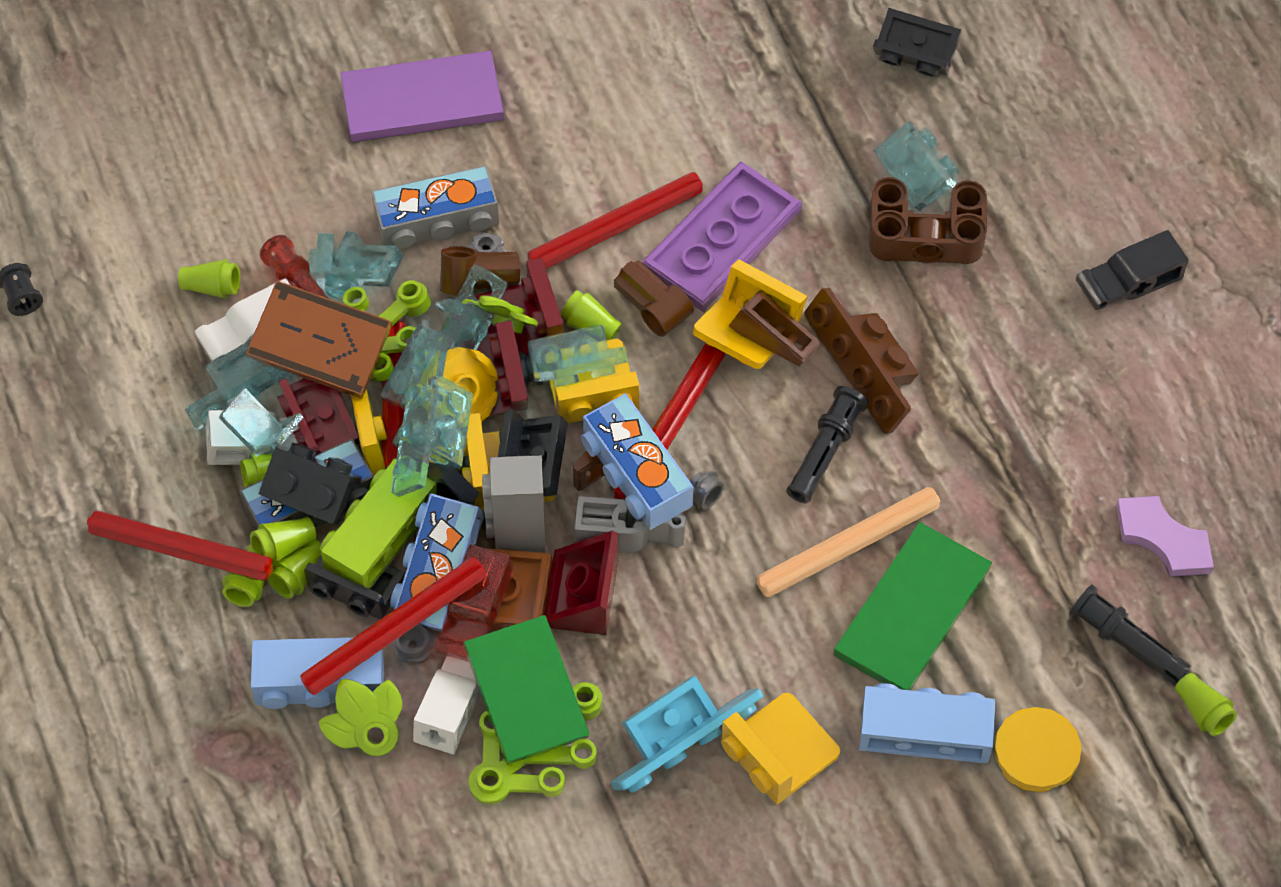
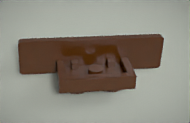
M822 288L807 307L804 315L853 388L867 399V408L885 434L893 433L911 411L910 404L897 386L911 384L919 373L909 360L908 354L900 347L889 331L886 322L880 318L878 313L849 316L830 288Z

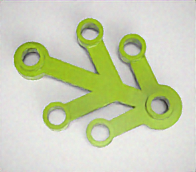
M415 280L405 281L397 291V300L381 313L379 317L390 320L393 326L404 315L417 317L424 314L431 305V298L426 287ZM352 287L343 295L344 304L366 311L370 305L369 298L361 287ZM361 298L360 301L352 303L353 300ZM412 326L404 327L399 330L396 336L387 337L375 369L379 365L386 366L380 370L374 369L370 379L385 381L393 375L394 366L387 354L398 352L414 354L422 348L423 340L417 328ZM409 338H415L410 343H404Z
M588 682L578 683L572 688L584 720L588 721L597 717L602 710V693L600 689ZM582 693H588L593 698L589 702H581L577 697ZM486 710L479 719L480 731L484 735L483 760L469 775V790L476 800L485 804L499 803L510 792L543 793L548 797H556L565 788V776L559 768L547 767L541 771L540 775L515 773L525 764L575 765L580 769H587L596 762V746L588 739H579L572 746H562L507 765L505 759L500 761V745L494 729H489L485 726V723L490 720ZM580 749H587L591 752V755L586 759H581L576 756V752ZM487 776H494L498 779V782L493 786H486L482 781ZM549 777H556L560 783L555 787H548L544 784V781Z

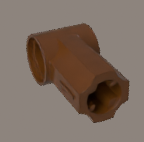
M450 246L441 250L440 290L445 294L464 296L474 293L476 289L507 288L518 285L520 282V263L517 251L477 252L475 249L465 246Z
M639 260L627 263L621 268L620 273L614 279V288L640 310L643 321L657 336L664 337L694 312L691 300L682 289L676 285L668 287Z

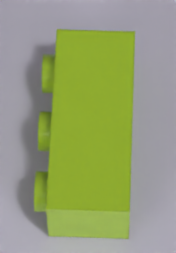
M396 459L391 462L386 470H379L373 477L369 491L361 501L357 499L351 504L345 515V521L337 531H330L324 538L320 547L323 569L371 589L418 529L415 522L419 507L422 502L428 503L430 493L437 495L436 482Z

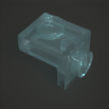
M347 231L333 257V263L349 285L389 287L404 255L397 246L364 245L355 231Z
M318 233L317 249H310V273H315L319 295L341 298L348 289L359 287L356 268L336 267L337 251L334 233Z

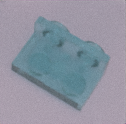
M908 121L873 151L891 176L903 181L907 187L908 200L914 208L921 211L949 187L953 189L960 182L956 176L961 172L949 156L941 157L935 149L940 143L926 126L920 130Z
M602 325L528 342L535 381L554 380L555 387L579 382L577 374L588 371L591 373V378L615 373L614 365L628 362L625 346L608 348L605 330Z

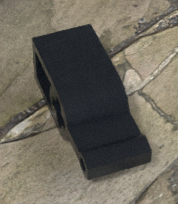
M1166 230L1123 248L1112 255L1104 264L1081 271L1077 274L1076 281L1094 309L1100 310L1124 297L1128 300L1137 299L1183 279L1189 259L1170 231Z

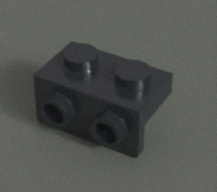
M888 8L878 40L875 39L873 49L875 54L880 55L879 60L886 64L900 67L901 63L904 62L916 66V72L929 77H937L938 73L948 76L962 31L956 27Z
M515 409L505 411L503 425L499 430L500 445L498 457L542 455L544 497L557 495L568 422L561 415L524 420Z
M294 442L291 443L290 448L275 447L258 494L331 524H339L352 486L360 485L362 476L351 472L353 465L329 457L328 462L322 461L314 457V449Z
M321 556L315 565L308 563L304 569L307 586L314 595L328 601L333 598L346 604L352 612L359 616L368 617L371 615L378 619H382L387 613L393 590L397 583H403L405 572L389 565L371 589H368L323 569Z

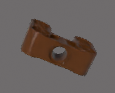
M884 177L874 184L869 212V247L871 253L876 258L884 261L972 264L982 256L987 233V194L981 184L971 180L957 183L952 189L948 212L945 211V215L915 214L914 210H908L907 187L898 178ZM884 234L892 235V237L884 236Z

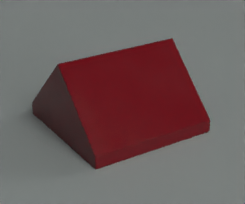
M612 530L554 550L544 611L550 628L607 636L619 562L618 533Z

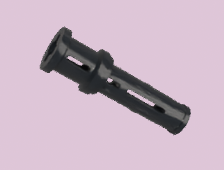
M838 386L834 390L833 403L827 414H822L818 420L819 432L790 486L786 489L787 494L794 500L804 504L811 501L812 495L825 471L828 469L841 442H846L851 438L853 434L852 426L860 412H864L868 406L867 399L855 389L847 386Z
M1093 584L1090 585L1076 601L1069 614L1074 618L1081 617L1099 631L1098 636L1103 640L1109 641L1113 639L1175 687L1179 680L1188 674L1186 672H1189L1192 666L1129 620V614L1126 613L1127 610L1122 606L1116 608L1097 593V587Z

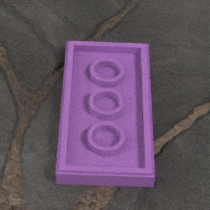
M492 51L340 72L351 142L504 120Z
M740 161L642 261V264L668 287L676 285L682 289L691 300L693 306L704 312L724 291L731 266L738 259L750 264L801 211L802 202Z

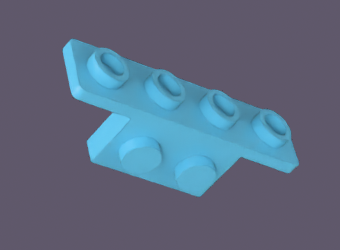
M689 677L622 722V725L644 760L610 782L614 790L628 789L630 793L641 789L652 780L651 772L662 765L665 769L671 768L687 757L685 749L697 741L701 746L718 737L722 733L720 726L723 724V721L737 712L743 719L752 714L757 709L754 703L764 697L760 689L746 690L717 710L697 677Z

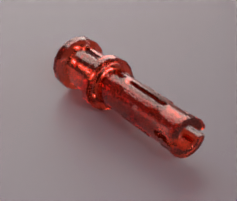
M286 235L273 236L263 244L260 249V259L265 265L271 266L274 269L277 281L286 278L291 286L328 298L324 290L310 275L308 261L303 256L297 255L293 250L294 245L289 237Z

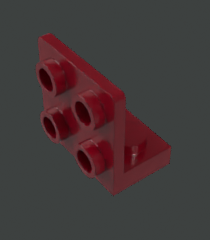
M542 258L526 261L527 277L521 278V284L467 298L479 302L480 296L484 295L507 301L511 305L525 309L524 315L534 318L538 322L537 327L524 325L521 334L514 333L518 352H522L523 355H529L533 349H537L538 354L541 355L564 348L563 321ZM467 305L476 336L496 333V326L491 324L493 314Z
M512 320L495 323L496 333L433 346L435 359L446 350L462 347L478 350L491 360L498 375V381H495V391L498 392L497 402L488 417L505 414V411L515 409L516 411L528 409V395Z

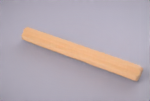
M926 487L759 574L757 576L759 590L765 597H771L937 510L940 503L939 496L932 487Z

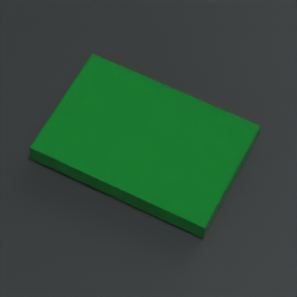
M545 615L464 641L463 646L507 765L589 737L590 733Z

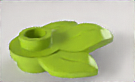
M483 295L480 296L479 302L470 299L462 301V304L493 314L491 324L496 326L495 323L512 320L514 333L521 334L524 325L533 327L538 325L534 318L524 315L525 309L495 297Z
M341 679L335 695L338 713L327 715L319 720L318 723L321 731L327 739L341 748L359 747L363 752L371 756H382L389 753L396 746L399 738V730L395 722L402 710V697L399 690L391 680L384 681L372 692L360 682ZM373 727L380 728L384 733L383 741H372L369 737V730Z

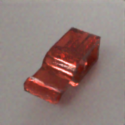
M471 544L463 562L471 557H475L484 567L486 577L448 604L447 618L435 645L436 653L467 662L469 660L463 646L464 641L485 635L488 630L492 629L515 570L510 555Z

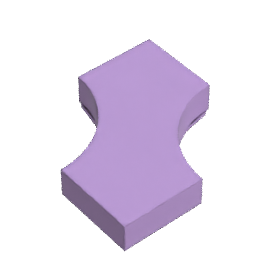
M1159 496L1118 498L1116 508L1122 542L1141 545L1154 552L1163 561L1169 576L1212 573L1214 566L1207 530L1188 528L1176 522L1165 511Z

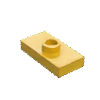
M366 389L362 399L352 395L351 398L363 455L374 475L381 469L385 470L380 441L387 439L381 415H374Z

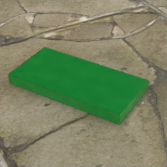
M919 522L834 648L833 655L883 684H892L901 690H912L991 569L992 562Z

